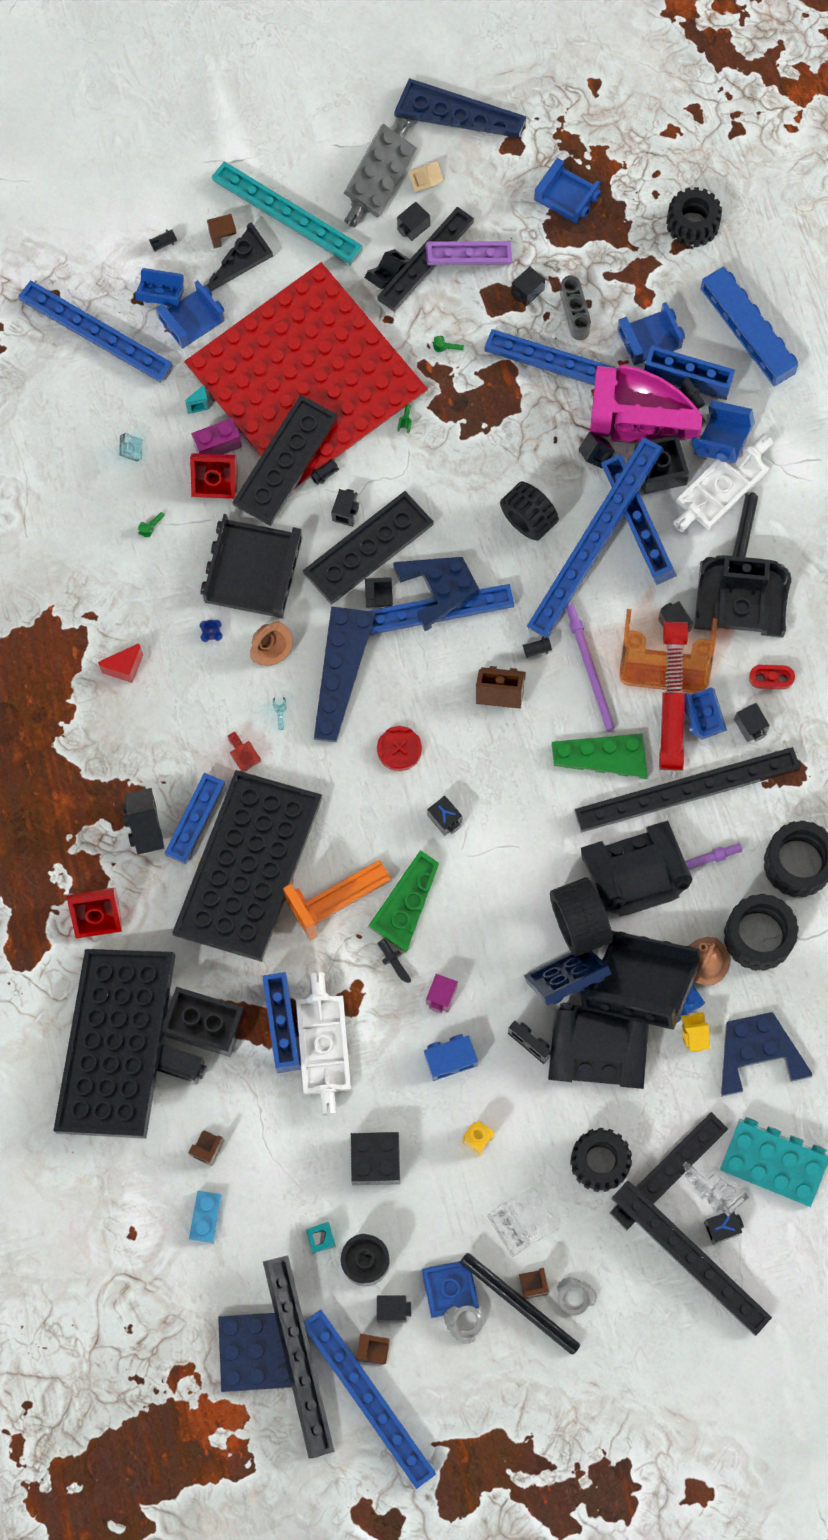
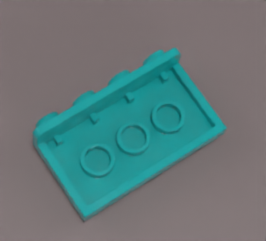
M751 1118L739 1119L720 1170L811 1207L828 1165L827 1150L814 1144L812 1148L803 1145L804 1140L790 1135V1138L781 1136V1131L768 1126L767 1130L758 1126L759 1122Z

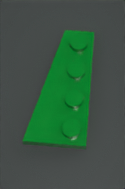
M642 733L554 741L551 743L554 766L578 770H595L599 773H616L627 777L628 775L637 776L641 779L648 778Z
M421 850L368 925L370 929L405 953L408 951L410 941L439 865L437 861Z

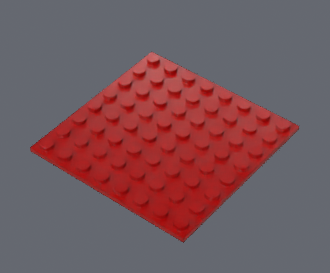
M322 262L184 361L227 416L233 418L236 427L260 456L266 450L300 394L338 415V420L296 487L310 478L313 469H318L327 463L328 460H334L428 390Z

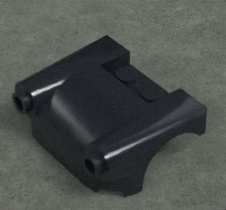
M720 555L716 556V558L706 557L700 562L694 629L716 631L717 628L755 631L761 632L762 636L783 638L786 632V607L792 579L791 573L783 564L768 559Z
M668 820L646 827V833L612 844L604 845L603 841L581 847L582 860L589 870L594 887L606 912L619 914V917L630 915L671 902L679 898V895L689 888L693 879Z
M560 1003V1006L555 1007L548 1080L572 1082V1080L644 1089L649 1024L584 1010L581 1005Z

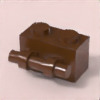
M490 666V668L481 667L476 682V704L521 709L526 672L517 671V668L505 670L497 669V666Z

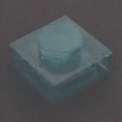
M127 433L120 435L119 456L136 462L141 460L143 439Z

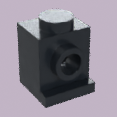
M339 489L331 511L332 521L351 527L354 526V515L357 514L359 509L357 492L351 489Z

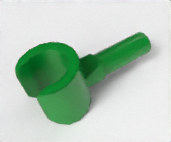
M443 336L434 337L433 347L436 352L440 353L446 349H464V345L445 343Z
M409 404L405 407L403 417L399 418L398 432L400 428H406L407 433L410 432L412 420L409 418L411 408Z
M160 512L149 524L141 522L138 526V534L150 537L156 524L165 516L164 513Z

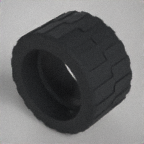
M800 820L783 825L775 832L764 854L763 865L766 876L772 885L780 890L781 893L792 897H807L808 895L816 894L817 891L825 887L828 882V832L825 828L820 827L814 822ZM791 841H802L810 844L818 851L821 857L822 866L820 871L812 877L804 878L792 875L780 862L779 852L782 846Z
M584 877L550 891V901L562 936L574 956L582 955L612 943L613 935L606 911L590 879Z
M751 895L746 899H742L733 908L724 928V943L728 953L735 962L751 970L765 971L777 967L786 960L797 941L799 926L797 925L796 915H794L793 910L785 901L773 895ZM755 913L765 914L779 924L783 937L780 945L775 950L760 952L744 943L739 934V926L747 915Z

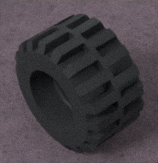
M690 187L685 188V192L679 191L677 196L672 198L669 204L666 224H668V232H671L670 236L673 239L677 238V243L681 244L683 242L687 247L690 244L694 245V247H699V244L704 246L708 240L711 242L714 236L717 235L722 217V206H720L719 199H715L713 193H707V189L701 191L699 187H694V190H691ZM687 213H697L704 220L693 222L686 219L684 215Z
M519 482L500 500L501 509L507 520L521 534L532 540L539 541L559 520L557 511L551 501L538 488L527 482Z
M598 1128V1130L591 1129L588 1133L582 1134L573 1147L570 1159L572 1173L577 1177L576 1180L579 1184H584L586 1189H594V1192H599V1190L607 1192L612 1188L615 1189L619 1184L623 1183L630 1171L632 1152L628 1148L629 1144L622 1139V1135L613 1133L614 1130L608 1129L607 1131L604 1128ZM604 1147L610 1150L615 1157L614 1168L607 1173L593 1171L587 1163V1155L591 1149Z

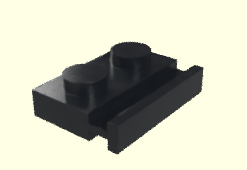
M514 1020L508 1027V1035L544 1065L550 1058L551 1051L548 1049L550 1045L542 1038L536 1039L530 1034L532 1030L525 1023L521 1022L519 1024Z

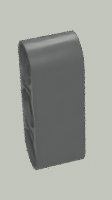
M568 275L562 279L560 297L572 337L576 340H584L590 334L591 319L579 279L576 276ZM566 288H573L574 290L569 291ZM577 306L580 309H572L571 307ZM583 325L585 328H578L577 326Z

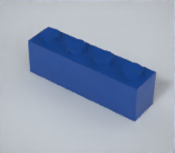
M652 345L644 367V371L657 375L670 384L683 387L682 382L685 379L690 378L694 387H697L700 393L727 400L735 374L734 369Z
M286 972L263 975L277 1073L301 1070Z

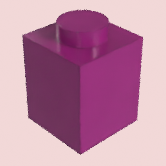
M435 974L426 998V1004L429 1005V1009L438 1013H442V1011L448 1012L458 987V981Z

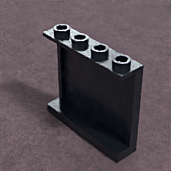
M223 514L222 521L217 523V541H213L211 547L212 561H208L206 566L207 580L206 582L203 581L200 594L203 595L204 602L283 618L302 543V529L293 527L292 532L228 520L227 514Z
M612 931V943L609 944L602 959L608 965L611 974L606 976L600 983H592L589 989L584 988L581 993L583 1009L674 1030L701 965L699 949L673 944L668 941L650 939L645 936L631 935L621 931Z

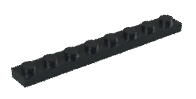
M626 1181L612 1196L611 1199L754 1336H757L772 1319L756 1301L630 1181Z
M289 1256L263 1261L308 1458H315L335 1452Z

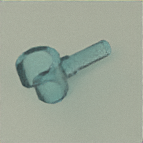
M274 697L272 702L278 716V730H284L283 715L287 708L286 699L283 697V704L277 705Z

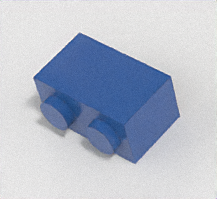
M463 1034L451 1037L449 1039L450 1042L444 1044L435 1042L427 1046V1049L424 1050V1056L433 1081L478 1066V1060L469 1035L463 1037Z

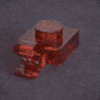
M235 731L227 736L228 741L235 749L230 752V755L240 771L245 772L261 762V758L250 741L243 744Z

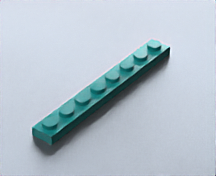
M225 161L212 175V181L349 265L352 264L363 250L362 245Z

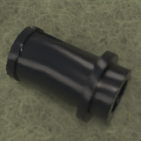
M166 229L165 233L149 239L154 252L170 244L173 246L174 242H177L172 229L169 231Z
M330 459L320 468L313 469L310 477L316 485L324 484L325 479L339 471L338 465L334 460Z
M541 637L542 640L523 644L526 659L542 653L548 654L549 651H552L549 638L544 639V637Z

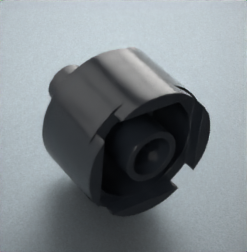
M359 1234L346 1242L341 1252L340 1262L344 1274L351 1282L359 1286H372L386 1276L390 1266L388 1249L382 1240L373 1235ZM362 1255H366L367 1258L372 1257L369 1260V1265L359 1264L362 1260Z

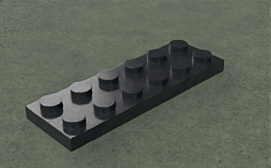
M300 394L233 500V506L271 526L338 420V415Z
M404 491L303 570V574L332 605L432 527L434 521Z

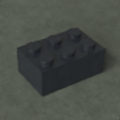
M176 986L164 1020L163 1036L231 1057L246 1012L244 1007Z

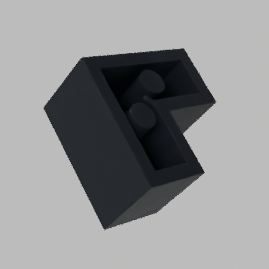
M152 788L126 793L122 809L125 826L130 827L132 832L128 834L130 846H135L137 855L165 849Z

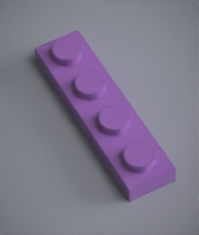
M511 241L427 242L425 244L427 265H510L512 263Z

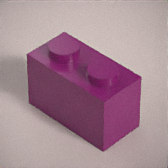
M233 418L191 433L197 453L226 454L242 448L240 434Z

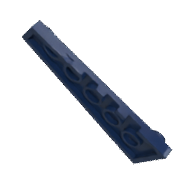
M410 78L394 111V116L398 118L515 138L520 137L526 123V116Z
M331 606L314 740L337 742L375 619L374 611Z

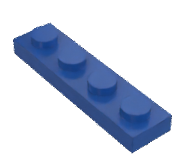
M203 773L164 853L165 856L187 864L225 786V781Z

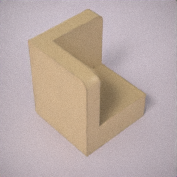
M437 160L422 164L408 171L415 192L433 187L444 180Z

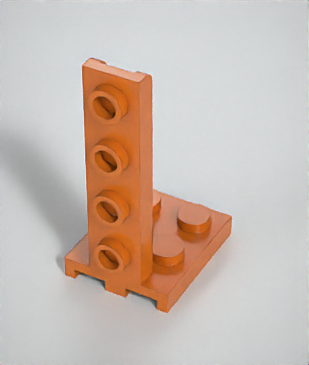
M378 860L306 902L300 889L297 888L295 890L292 884L284 887L283 890L288 906H290L298 923L305 931L307 938L311 941L318 937L316 927L319 922L386 885L392 879L382 862Z

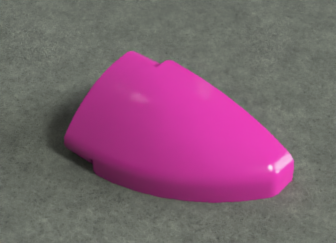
M619 365V369L597 366L590 432L609 437L610 432H612L611 440L613 442H640L643 437L648 440H655L673 435H678L679 440H687L700 436L702 428V415L700 411L672 384L657 375L631 366Z

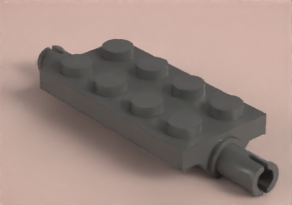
M405 118L399 119L394 131L384 123L379 127L343 194L351 199L352 208L344 222L348 224L351 221L350 227L355 228L363 213H371L377 218L381 216L415 154L417 147L404 139L411 127L409 121L405 125L407 121Z

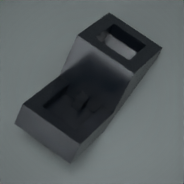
M395 249L384 253L378 267L368 270L364 278L378 288L384 289L410 259Z

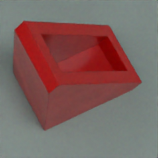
M138 643L99 661L98 664L102 673L132 683L143 657L141 646Z

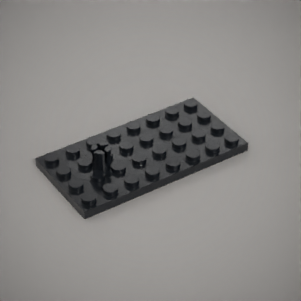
M235 770L173 929V936L262 962L285 901L283 888L290 885L323 799L322 794Z
M85 949L53 1129L56 1134L147 1138L163 1038L164 1020L167 1013L176 957L173 952Z

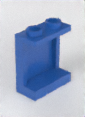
M557 158L535 188L534 200L578 224L581 218H586L592 202L596 203L601 195V182L596 180L594 185L564 169V161Z

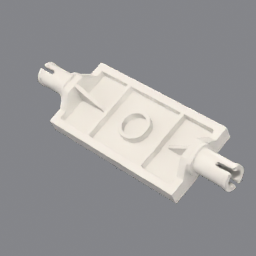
M763 434L752 446H744L736 463L722 462L717 459L677 498L676 503L686 510L673 522L676 528L681 527L679 531L684 532L694 520H697L707 530H710L768 473L769 468L761 461V455L773 445L770 437L766 440L768 435Z
M319 972V982H317L316 973L310 974L312 988L310 998L296 1000L303 1093L304 1095L320 1094L321 1115L328 1116V1105L330 1107V1115L337 1114L335 1093L350 1091L351 1081L343 996H329L326 993L325 973Z

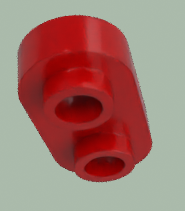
M756 665L749 674L750 684L758 689L785 690L790 688L795 680L794 671L785 665ZM760 675L764 678V680L759 681L757 680L756 676ZM783 676L787 681L782 682L779 680V677Z

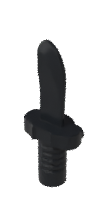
M385 939L380 940L377 944L386 956L382 960L383 964L387 965L390 963L398 977L402 981L410 983V976L397 959L402 955L399 950L393 952Z

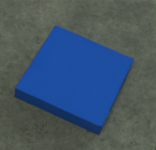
M460 1261L422 1269L431 1318L444 1316L447 1309L453 1306L470 1305L479 1309L473 1275L461 1265Z

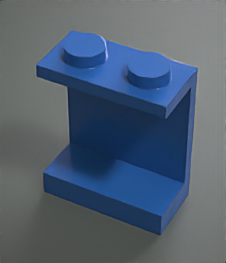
M198 280L194 282L196 291L181 300L178 307L172 306L167 309L163 303L156 307L158 319L182 349L224 322L223 312L225 310L218 300L215 302L209 288L206 285L202 286Z
M667 302L662 303L661 312L631 323H629L627 317L618 320L617 331L634 366L647 360L651 345L669 351L682 348L685 334L682 327H678L675 312L672 308H669Z
M711 400L708 406L711 418L701 438L693 437L692 439L694 453L700 457L736 463L755 424L753 410Z

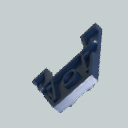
M463 557L393 563V569L400 583L423 576L436 602V605L417 611V617L424 631L431 629L432 624L439 619H445L446 614L455 608L458 610L479 595V588Z
M773 1012L726 1022L721 1097L743 1092L738 1072L739 1067L783 1058L785 1059L790 1082L813 1076Z

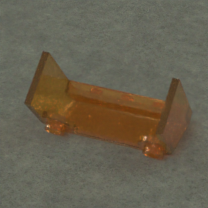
M627 609L619 669L620 681L628 686L665 690L667 688L665 686L667 684L665 681L667 680L665 677L667 676L665 673L667 670L665 668L668 667L665 664L668 663L666 661L668 659L666 655L668 654L665 651L646 649L645 636L641 632L629 630L632 609ZM713 618L709 639L696 640L692 645L691 654H684L682 656L684 658L682 660L683 664H681L683 666L681 668L683 670L681 672L683 674L681 676L683 678L681 680L683 683L681 690L683 692L697 693L707 689L709 686L717 630V619Z

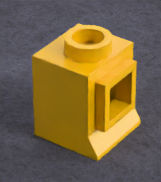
M704 1012L681 1015L683 1023L682 1038L685 1047H689L690 1052L710 1049L709 1025L705 1023Z
M478 1120L477 1123L473 1122L463 1135L464 1139L461 1142L481 1156L489 1140H493L495 1132Z

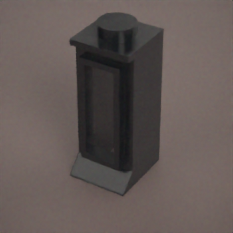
M161 1044L157 1069L159 1072L189 1082L193 1080L197 1084L199 1079L204 1078L207 1066L204 1065L205 1061L202 1057Z

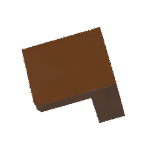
M232 214L207 220L214 249L222 247L221 238L237 233Z
M204 1130L201 1132L196 1145L192 1144L188 1153L191 1157L212 1166L225 1140L222 1136H215Z
M540 1268L538 1271L519 1274L522 1293L525 1299L548 1295L549 1290L544 1268Z
M360 1334L356 1359L385 1365L390 1339Z

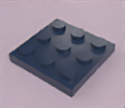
M593 951L579 956H574L571 952L524 975L527 984L548 1006L561 1002L564 997L570 994L580 993L584 990V987L592 983L602 982L611 972L608 965Z
M275 1313L218 1316L221 1392L292 1388Z

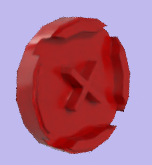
M391 727L378 739V758L390 770H409L421 758V740L408 727Z

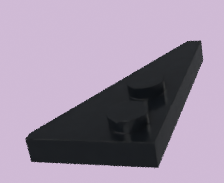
M252 222L248 223L242 237L236 240L235 246L229 250L222 260L219 270L216 274L213 273L209 279V283L206 286L210 291L273 257V252Z

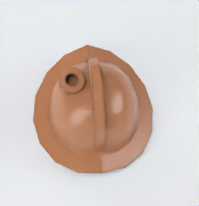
M279 621L262 625L253 635L250 658L254 663L265 666L276 665L283 661L291 652L293 645L292 634L288 627Z
M704 937L695 940L689 946L699 949L701 965L694 982L704 986L715 985L727 974L729 967L728 952L724 944L715 937Z

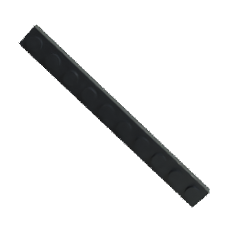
M791 747L576 808L574 812L582 833L800 770V765L794 748Z

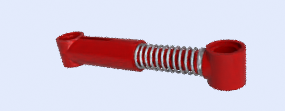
M664 621L663 644H667L666 649L668 651L666 653L668 655L666 657L668 659L666 661L668 663L665 665L668 667L665 668L667 670L665 672L667 674L665 676L667 678L665 680L667 682L665 690L667 691L662 692L660 770L683 771L685 693L681 690L683 688L681 686L683 684L681 682L683 680L681 678L683 676L681 674L683 672L681 664H683L682 660L684 659L682 658L684 655L682 654L684 645H687L688 622Z

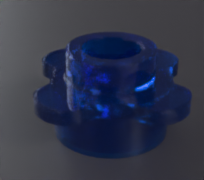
M207 620L200 623L202 630L200 638L203 642H208L209 640L220 641L223 635L220 632L221 621Z

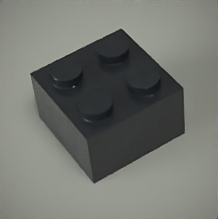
M678 435L650 440L661 446L663 451L642 484L644 494L687 485L689 471ZM639 443L635 444L634 451L636 450Z
M399 1132L351 1133L352 1186L400 1184Z

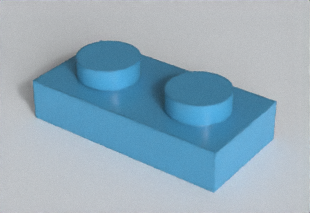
M197 1191L189 1235L190 1240L214 1244L222 1198L221 1194Z

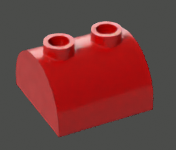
M191 453V497L235 499L238 478L237 455Z
M115 887L67 895V903L76 939L122 932L120 906Z

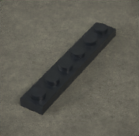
M456 207L377 296L378 301L395 312L436 266L427 265L425 244L427 242L458 241L474 223V218L459 207Z
M711 1112L636 1188L654 1204L728 1128ZM618 1205L609 1213L626 1231L635 1223Z

